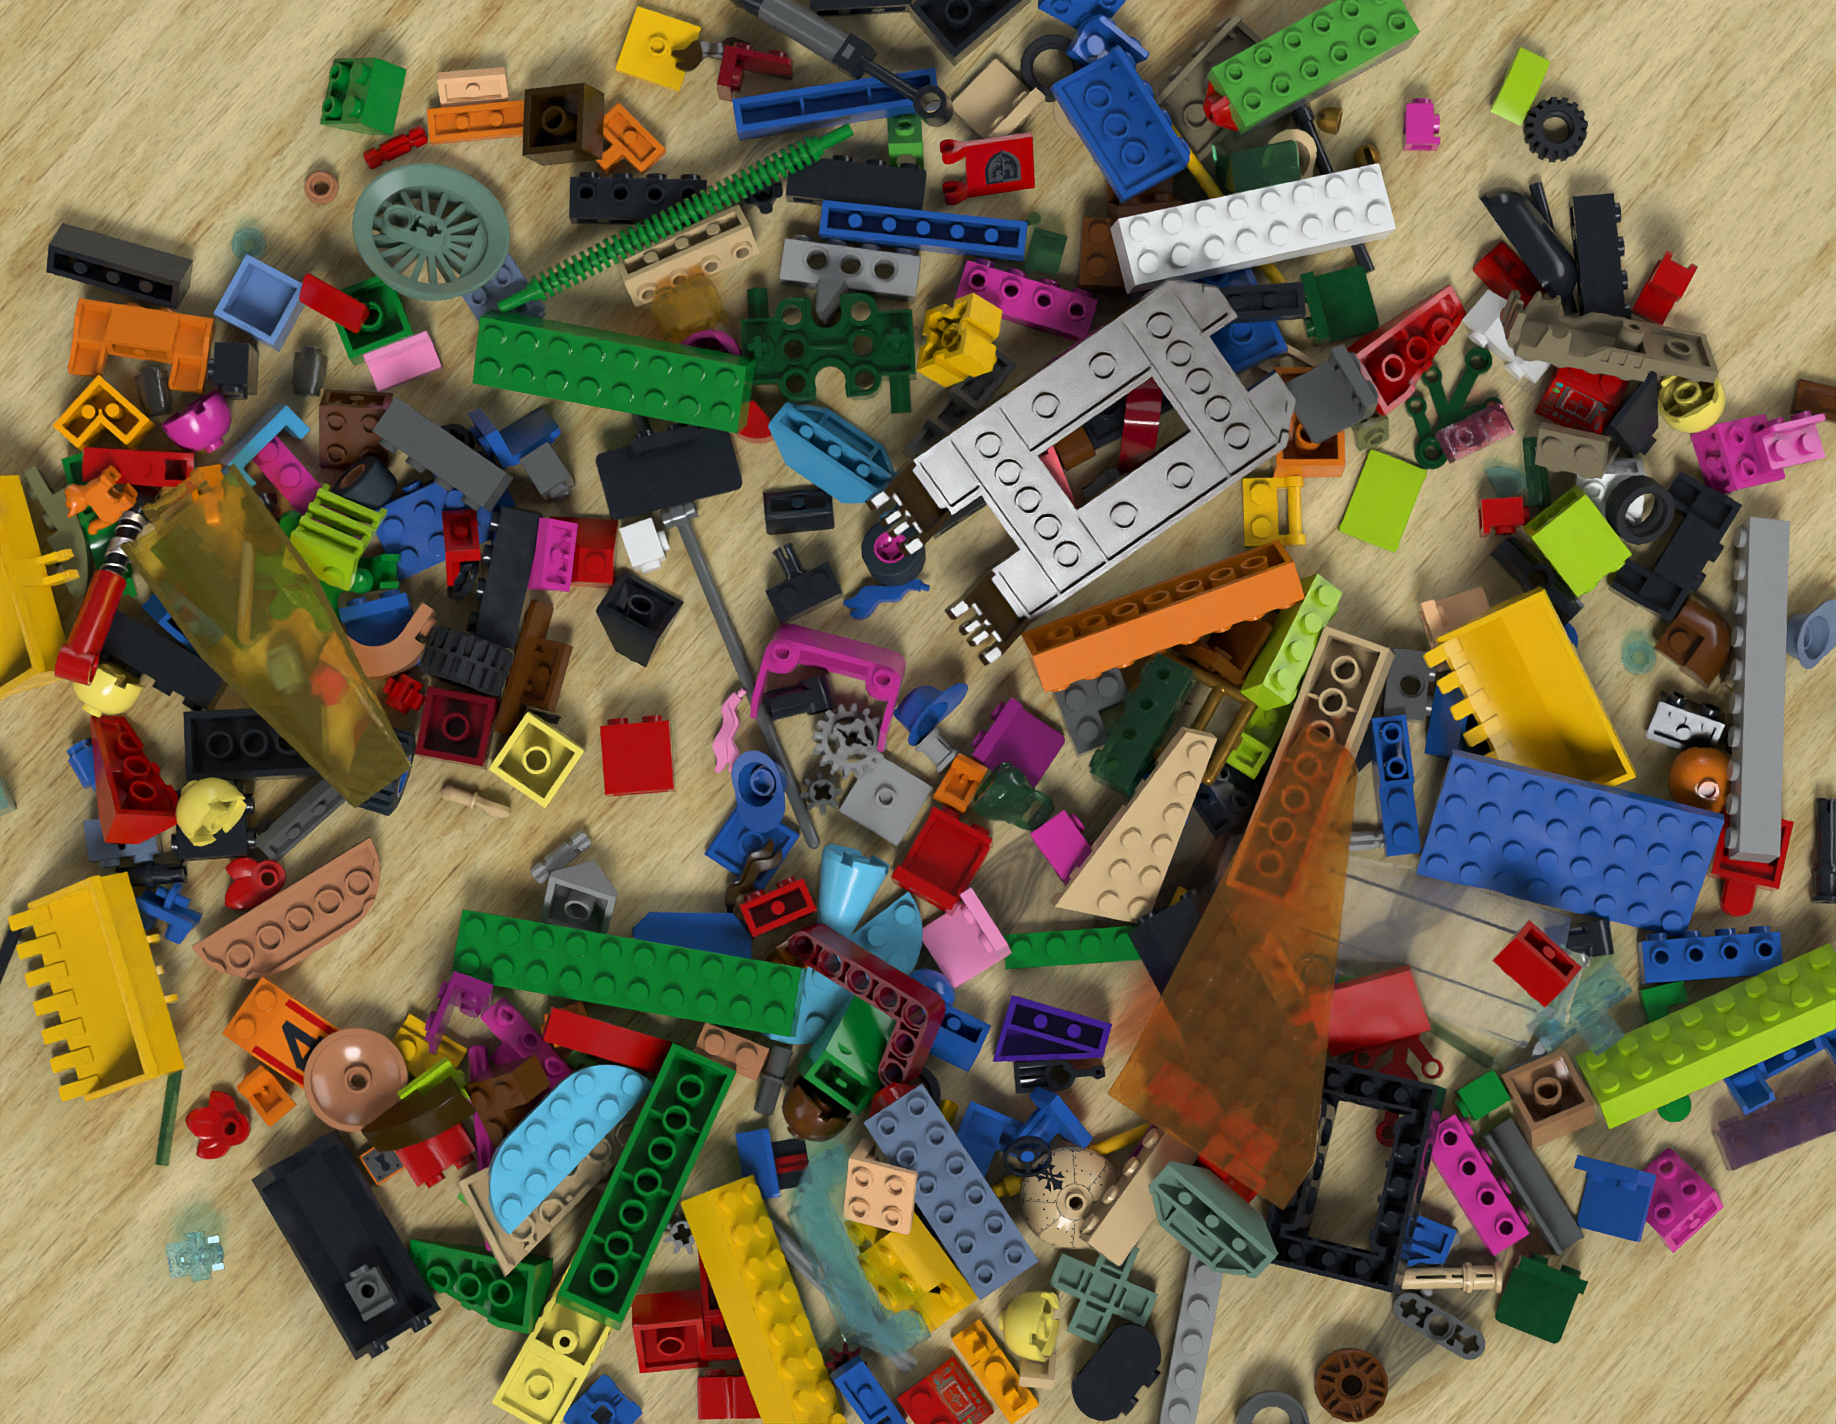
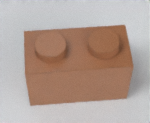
M706 1022L693 1050L694 1053L737 1071L736 1073L757 1082L771 1051L769 1048Z

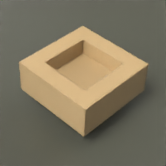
M1051 1354V1356L1043 1355L1046 1360L1045 1362L1028 1360L1021 1357L1019 1386L1053 1390L1056 1354Z

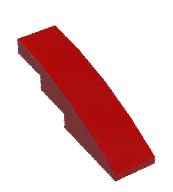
M550 1007L541 1038L545 1042L659 1074L674 1043L554 1007Z

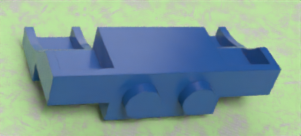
M1836 1029L1722 1079L1727 1086L1729 1094L1743 1114L1747 1115L1776 1100L1772 1089L1766 1082L1768 1078L1822 1050L1826 1051L1836 1065Z

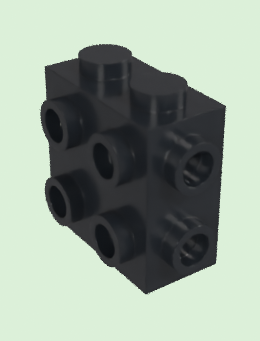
M228 780L245 797L243 802L246 804V809L239 821L227 833L221 828L217 833L213 834L216 840L204 846H194L177 824L176 833L171 834L172 853L178 854V860L180 861L252 857V849L257 848L255 843L257 838L256 829L250 828V814H255L254 794H248V788L239 786L238 780ZM175 790L177 792L179 800L181 797V790Z

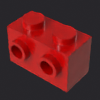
M791 876L776 883L777 889L765 894L762 889L744 897L746 903L739 906L754 939L817 912L803 878L796 880L795 876Z
M1530 920L1505 943L1492 960L1544 1008L1571 983L1582 968Z

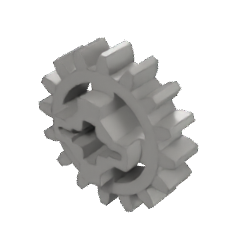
M841 704L836 709V715L828 710L824 715L826 722L823 720L817 722L816 728L820 732L813 734L812 741L820 744L814 747L813 754L823 755L819 765L822 767L830 764L832 766L830 769L832 776L837 770L842 771L843 779L847 780L850 772H854L856 778L859 779L863 775V769L872 773L875 769L874 762L881 763L884 758L882 753L877 751L880 729H877L876 726L880 718L869 719L870 709L866 708L861 714L857 712L856 704H852L850 711H846ZM844 721H852V722H853V723L847 724V725H842V724H840V722H844ZM864 728L868 731L871 741L866 738ZM848 737L855 739L851 747L845 744ZM828 742L833 744L835 755L830 750ZM886 742V744H885L884 751H885L886 748H887V745H888L887 742ZM853 758H858L860 760L857 762H846V760Z

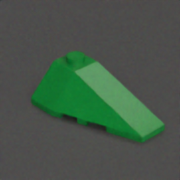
M416 1238L410 1239L409 1255L427 1286L439 1293L444 1292L461 1302L460 1305L469 1311L474 1310L488 1319L487 1322L495 1327L525 1334L532 1332L550 1293L554 1258L529 1253L505 1277L493 1253L488 1251L486 1247Z

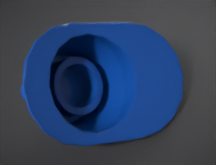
M966 683L955 684L944 692L932 686H921L913 689L906 695L894 711V716L909 732V745L916 746L920 744L962 702L968 691Z
M758 750L747 751L741 754L733 764L731 772L732 784L742 822L752 831L765 833L775 829L782 821L785 812L784 793L787 786V778L783 768L767 754Z

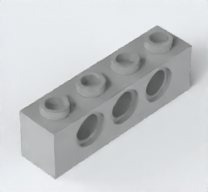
M793 235V239L785 238L779 277L780 285L817 289L820 278L845 280L851 294L861 293L867 294L870 297L915 303L921 256H914L915 251L903 248H896L894 253L881 251L880 246L873 244H861L860 248L847 247V242L842 240L828 239L827 244L813 242V238L810 236ZM820 255L824 257L827 261L825 267L821 270L811 269L807 262L812 256ZM847 260H855L861 267L856 274L848 275L841 270L842 264ZM882 264H887L894 269V274L889 279H880L875 274L876 268Z

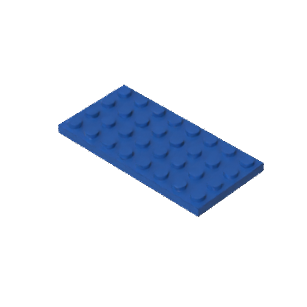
M1452 749L1416 865V874L1658 933H1666L1667 935L1680 938V932L1687 931L1725 821L1724 814Z

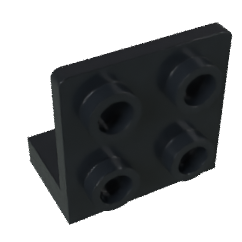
M1225 763L1214 784L1208 786L1200 783L1192 805L1215 839L1253 814L1268 775L1263 766L1256 778L1252 779L1230 764Z

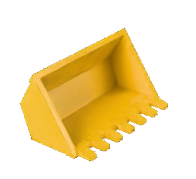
M19 475L0 476V700L17 693L64 680L54 675L59 651L63 644H67L51 587L80 578L78 569H69L48 576L45 566L68 561L74 555L72 549L41 555Z

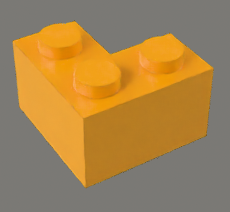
M100 375L89 384L52 425L82 452L83 447H92L107 429L129 448H137L156 427L151 420Z

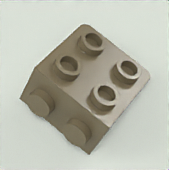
M1542 422L1538 431L1535 465L1544 466L1546 469L1554 472L1567 471L1576 473L1586 479H1602L1618 453L1619 444L1609 441L1610 436Z

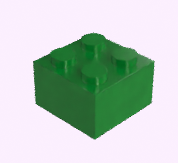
M378 276L340 290L365 304L370 312L358 333H354L335 322L348 358L354 366L365 362L363 355L415 335L399 292L387 286Z

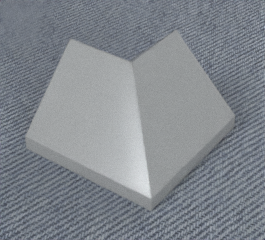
M595 860L553 871L549 878L539 922L608 934L618 893Z

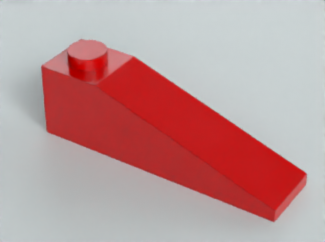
M1446 285L1347 348L1348 353L1352 351L1357 356L1361 364V370L1359 371L1365 381L1370 380L1377 389L1379 398L1377 399L1378 404L1375 411L1380 415H1387L1411 397L1416 389L1415 384L1424 372H1428L1433 364L1431 361L1442 345L1447 344L1467 313L1451 285Z
M91 715L90 730L93 744L98 815L105 843L140 844L177 825L175 815L178 803L177 792L171 784L166 785L159 775L161 769L156 762L149 761L142 750L144 744L126 718L123 716L101 715V717Z

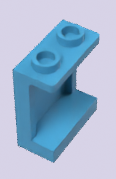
M275 403L218 460L224 466L221 473L234 485L239 487L245 485L252 488L256 482L244 471V467L282 429L291 437L302 439L311 429L287 405Z

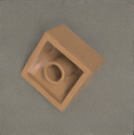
M1564 1048L1501 1074L1505 1090L1511 1098L1510 1104L1515 1118L1531 1149L1595 1123V1104Z

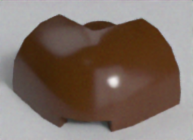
M1690 594L1653 649L1680 667L1679 670L1705 689H1708L1728 662L1732 653V631L1728 622L1719 613Z

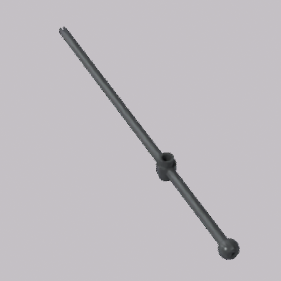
M631 413L638 432L652 429L647 416ZM694 502L660 510L659 512L666 529L668 530L676 526L679 530L741 685L747 691L746 697L751 707L756 683L691 526L690 520L699 517ZM762 700L756 719L772 760L777 762L786 774L787 786L785 792L809 848L817 849L820 845V840L809 812L806 811L805 802L799 798L800 790Z

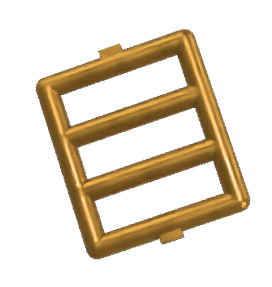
M1166 651L1161 655L1152 657L1138 684L1133 682L1128 691L1130 699L1113 726L1111 734L1115 739L1157 760L1165 750L1158 743L1194 680L1212 688L1190 729L1205 731L1221 700L1226 695L1241 703L1242 706L1204 772L1201 783L1210 786L1216 781L1232 750L1237 752L1243 741L1241 734L1258 705L1240 692V687ZM1165 664L1182 674L1148 735L1144 738L1128 730Z

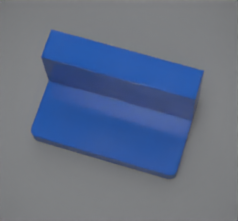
M770 1128L735 1134L743 1178L754 1175L763 1200L781 1197Z

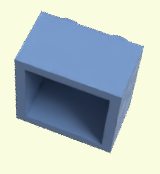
M246 254L213 314L219 321L280 352L305 307L299 300L302 283Z

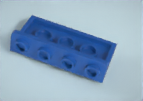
M1117 45L1106 56L1053 84L1050 91L1121 204L1185 169L1190 160V149L1186 141L1182 137H1178L1172 129V121L1167 111L1163 108L1160 109L1155 102L1154 92L1150 84L1146 80H1142L1136 72V64L1128 51L1124 52Z
M1251 268L1190 281L1218 287L1258 285ZM1275 321L1227 324L1210 336L1236 375L1288 351Z
M483 451L477 452L497 466L493 455L488 457L484 455ZM418 479L403 486V493L392 498L389 497L381 506L387 509V515L377 529L376 534L386 554L401 555V562H397V578L399 581L445 561L442 511L473 509L460 500L464 494L453 487L449 493L433 482V479L423 484ZM508 488L504 491L491 512L482 506L476 511L480 544L492 539L493 531L488 530L492 511H498L500 503L516 507Z

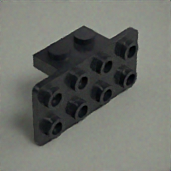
M678 422L667 426L668 431L655 434L654 430L651 429L634 434L635 439L630 440L627 447L598 454L595 463L610 517L613 520H621L739 490L743 482L729 432L706 427L699 429L698 426H688V424Z

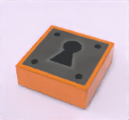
M373 1147L359 1156L377 1186L405 1169V1166L396 1154L397 1150L379 1153Z

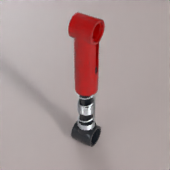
M131 485L138 493L137 502L128 511H124L118 520L120 525L114 530L116 537L111 538L104 556L106 562L100 566L99 570L94 572L67 644H63L59 651L54 670L55 677L86 686L92 684L97 672L101 649L127 584L122 577L123 573L128 572L126 565L131 563L134 557L135 547L138 546L136 542L138 534H142L145 525L148 523L153 524L161 503V491L140 485Z

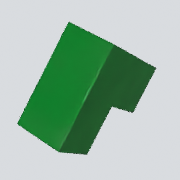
M1683 981L1638 991L1646 1024L1669 1015L1667 1006L1688 1002Z

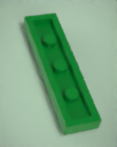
M1137 926L1003 935V938L1012 953L1005 957V970L1141 961L1128 936V933Z

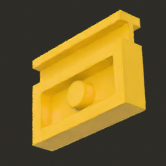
M409 1013L404 1024L392 1040L403 1055L408 1072L418 1077L445 1056L458 1069L461 1061L468 1053V1049L448 1036L443 1035L436 1055L429 1053V1042L425 1041L427 1033L425 1031L426 1023Z

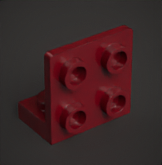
M735 42L734 46L725 45L717 80L719 99L732 102L734 92L741 93L744 80L743 70L792 80L794 75L793 60L787 58L785 52L769 49L767 53L753 51L754 47L745 43Z

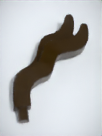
M735 37L726 38L720 43L697 40L693 41L686 49L673 50L671 56L678 60H684L683 63L676 64V69L682 72H691L705 58L721 60L725 45L734 46L735 42L749 45L750 43Z
M768 838L762 847L752 849L748 853L741 874L727 884L724 901L727 913H733V908L736 906V898L739 895L752 890L756 877L760 872L776 868L780 864L782 849L777 848L773 853L774 841L772 838Z

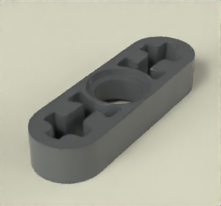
M1404 1292L1394 1299L1392 1311L1396 1319L1447 1350L1467 1360L1476 1359L1484 1352L1485 1339L1478 1330L1412 1292ZM1411 1298L1414 1299V1307L1423 1313L1426 1306L1431 1308V1311L1424 1317L1421 1328L1416 1325L1420 1318L1413 1314H1408L1406 1318L1402 1316L1403 1309L1400 1307L1402 1301L1409 1302ZM1435 1316H1443L1448 1321V1330L1442 1336H1435L1429 1330V1322ZM1456 1324L1461 1326V1329L1457 1332L1465 1338H1469L1471 1334L1475 1336L1474 1343L1478 1345L1475 1351L1469 1349L1467 1353H1464L1462 1351L1464 1345L1455 1339L1452 1340L1451 1346L1446 1343L1454 1334Z

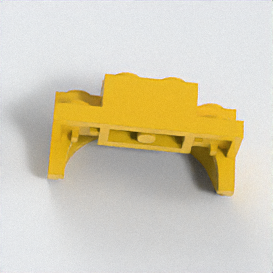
M913 1212L912 1230L908 1235L894 1231L886 1235V1229L851 1220L844 1222L848 1228L847 1234L855 1245L859 1246L860 1255L854 1258V1260L858 1264L857 1269L860 1275L867 1282H871L885 1308L892 1310L895 1315L901 1311L909 1313L913 1324L919 1330H924L927 1335L978 1299L972 1287L969 1286L915 1212ZM937 1285L941 1289L940 1294L929 1292Z

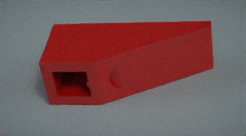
M83 447V482H89L100 477L102 471L112 465L121 474V478L115 482L116 484L129 483L130 485L158 487H193L194 453L174 449Z

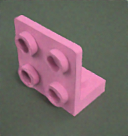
M972 888L960 894L963 903L958 906L953 916L946 913L922 928L923 943L954 989L1012 953L1007 942Z

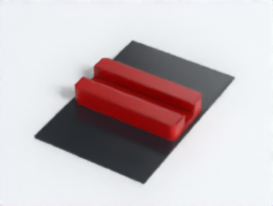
M794 1138L772 1142L780 1189L812 1185L805 1139L801 1141Z

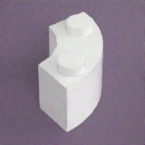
M1487 290L1462 320L1471 331L1468 337L1479 347L1484 348L1486 346L1506 363L1505 369L1512 376L1519 380L1524 376L1533 383H1536L1550 367L1551 363L1537 360L1525 361L1514 355L1513 348H1510L1507 344L1503 331L1504 327L1500 321V312L1503 307L1505 308L1507 300Z

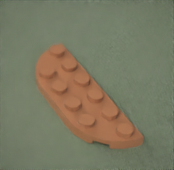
M367 837L192 945V948L204 962L221 973L246 979H259L281 973L339 938L362 921L372 907L377 895L380 882V862L371 837Z

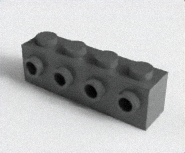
M395 397L372 430L381 437L378 444L394 455L398 449L409 456L405 462L420 473H423L426 468L436 475L433 482L449 493L453 487L462 492L464 495L460 500L475 511H478L482 506L491 512L513 480V477L397 397Z

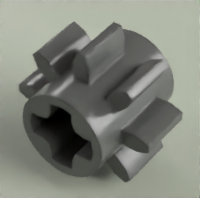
M818 772L814 783L809 779L803 781L808 790L801 793L799 798H807L809 803L806 807L807 812L815 807L819 808L820 815L824 816L827 805L834 809L838 808V803L833 799L835 796L842 794L843 790L835 789L833 785L836 779L835 776L825 780L822 777V773ZM822 786L828 790L825 794L828 801L824 798L817 801L814 798L816 791L813 788L820 789Z

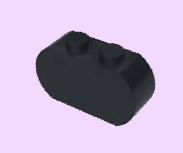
M1130 1323L1118 1325L1112 1330L1072 1380V1396L1083 1414L1098 1421L1116 1419L1120 1413H1123L1125 1416L1129 1414L1139 1401L1135 1397L1136 1393L1143 1385L1148 1389L1161 1373L1156 1369L1161 1363V1349L1153 1334L1140 1325Z

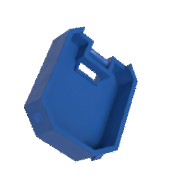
M649 912L635 927H632V937H635V939L753 959V937L747 930L748 925L743 919L739 920L733 913Z

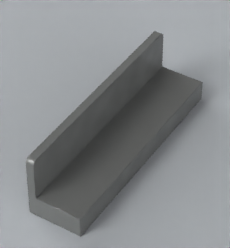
M1511 1118L1506 1119L1480 1135L1553 1255L1559 1256L1563 1253L1564 1249L1584 1238L1581 1230Z

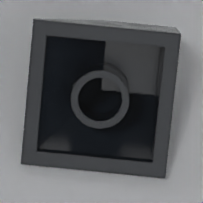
M1653 371L1648 373L1645 382L1641 381L1601 433V435L1610 436L1609 441L1618 443L1619 450L1630 458H1634L1639 452L1645 456L1657 441L1652 436L1658 429L1657 374Z
M624 570L597 606L596 613L615 651L646 668L659 650L684 602Z

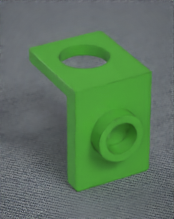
M908 114L887 118L890 166L900 167L897 163L898 157L903 154H910L916 158L915 164L921 166L920 170H924L920 116L918 114Z

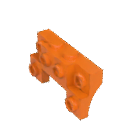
M79 298L74 316L73 340L67 366L68 373L93 378L100 375L103 378L108 355L172 364L168 382L171 390L204 394L208 377V360L216 330L214 318L176 313L174 310L164 307L157 310L148 309L132 302H126L122 305Z

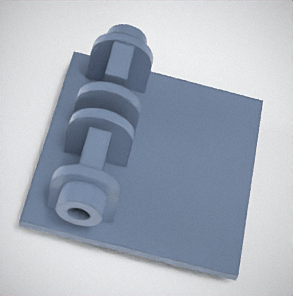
M507 253L503 266L492 280L478 290L462 295V297L479 322L480 316L489 310L500 311L496 302L526 288L528 280L510 253ZM532 299L509 312L543 318L546 315L544 312L546 308L541 300L535 302Z

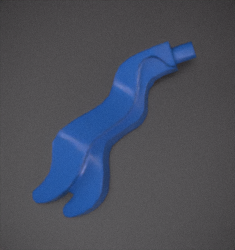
M915 578L899 586H865L860 589L855 597L844 600L843 605L851 609L857 608V610L850 612V616L853 619L863 620L870 617L879 604L899 602L909 591L921 592V590L928 592L930 585L924 584L922 580Z

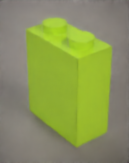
M1577 485L1522 527L1561 580L1577 597L1594 590L1603 577L1623 567L1626 559L1632 555L1587 494Z

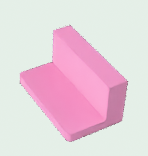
M427 331L363 355L377 391L380 393L443 369L432 339Z

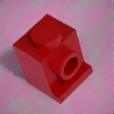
M1523 497L1481 499L1477 504L1480 538L1487 537L1491 533L1490 530H1495V535L1516 534V529L1521 528L1530 521L1529 506H1523Z

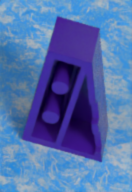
M1011 995L993 1062L1103 1058L1112 1024Z

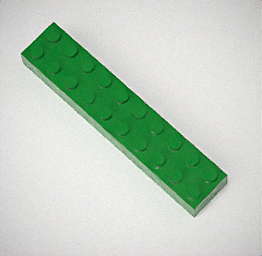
M462 909L451 977L453 972L456 971L494 986L780 1036L796 1037L807 968Z

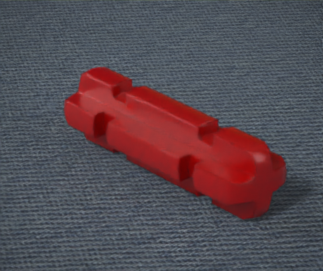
M416 126L408 130L409 134L404 135L402 133L379 144L380 147L377 149L372 147L364 151L363 157L367 166L370 169H375L383 165L382 162L385 160L390 162L412 151L411 148L414 146L419 148L427 144L428 137L421 126Z

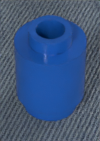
M87 738L76 743L66 752L70 757L68 762L83 788H92L93 791H96L93 744L91 738Z

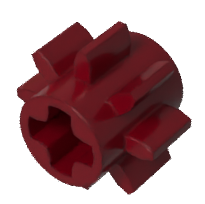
M844 1342L843 1351L839 1353L835 1349L830 1348L829 1351L834 1356V1360L825 1362V1367H833L834 1371L837 1370L839 1367H836V1361H841L842 1355H849L851 1360L860 1354L862 1348L859 1347L852 1352L848 1350L847 1342Z

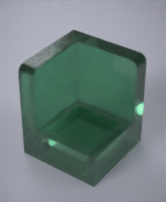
M1034 228L1024 265V272L1030 274L1031 270L1056 276L1060 268L1062 256L1064 255L1068 236Z

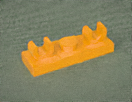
M980 1319L951 1338L1010 1424L1015 1423L1039 1406V1403L1028 1387L1019 1386V1374Z

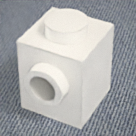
M652 518L619 529L634 571L641 569L642 574L662 567L660 562L667 560L664 551L670 550L664 530L657 532Z

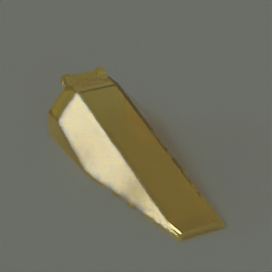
M234 463L228 467L229 473L214 488H212L202 472L196 467L189 472L190 477L154 503L148 502L141 507L156 529L133 542H124L119 546L200 657L356 809L411 769L412 765L317 576L258 493ZM199 487L204 495L167 522H164L160 515Z

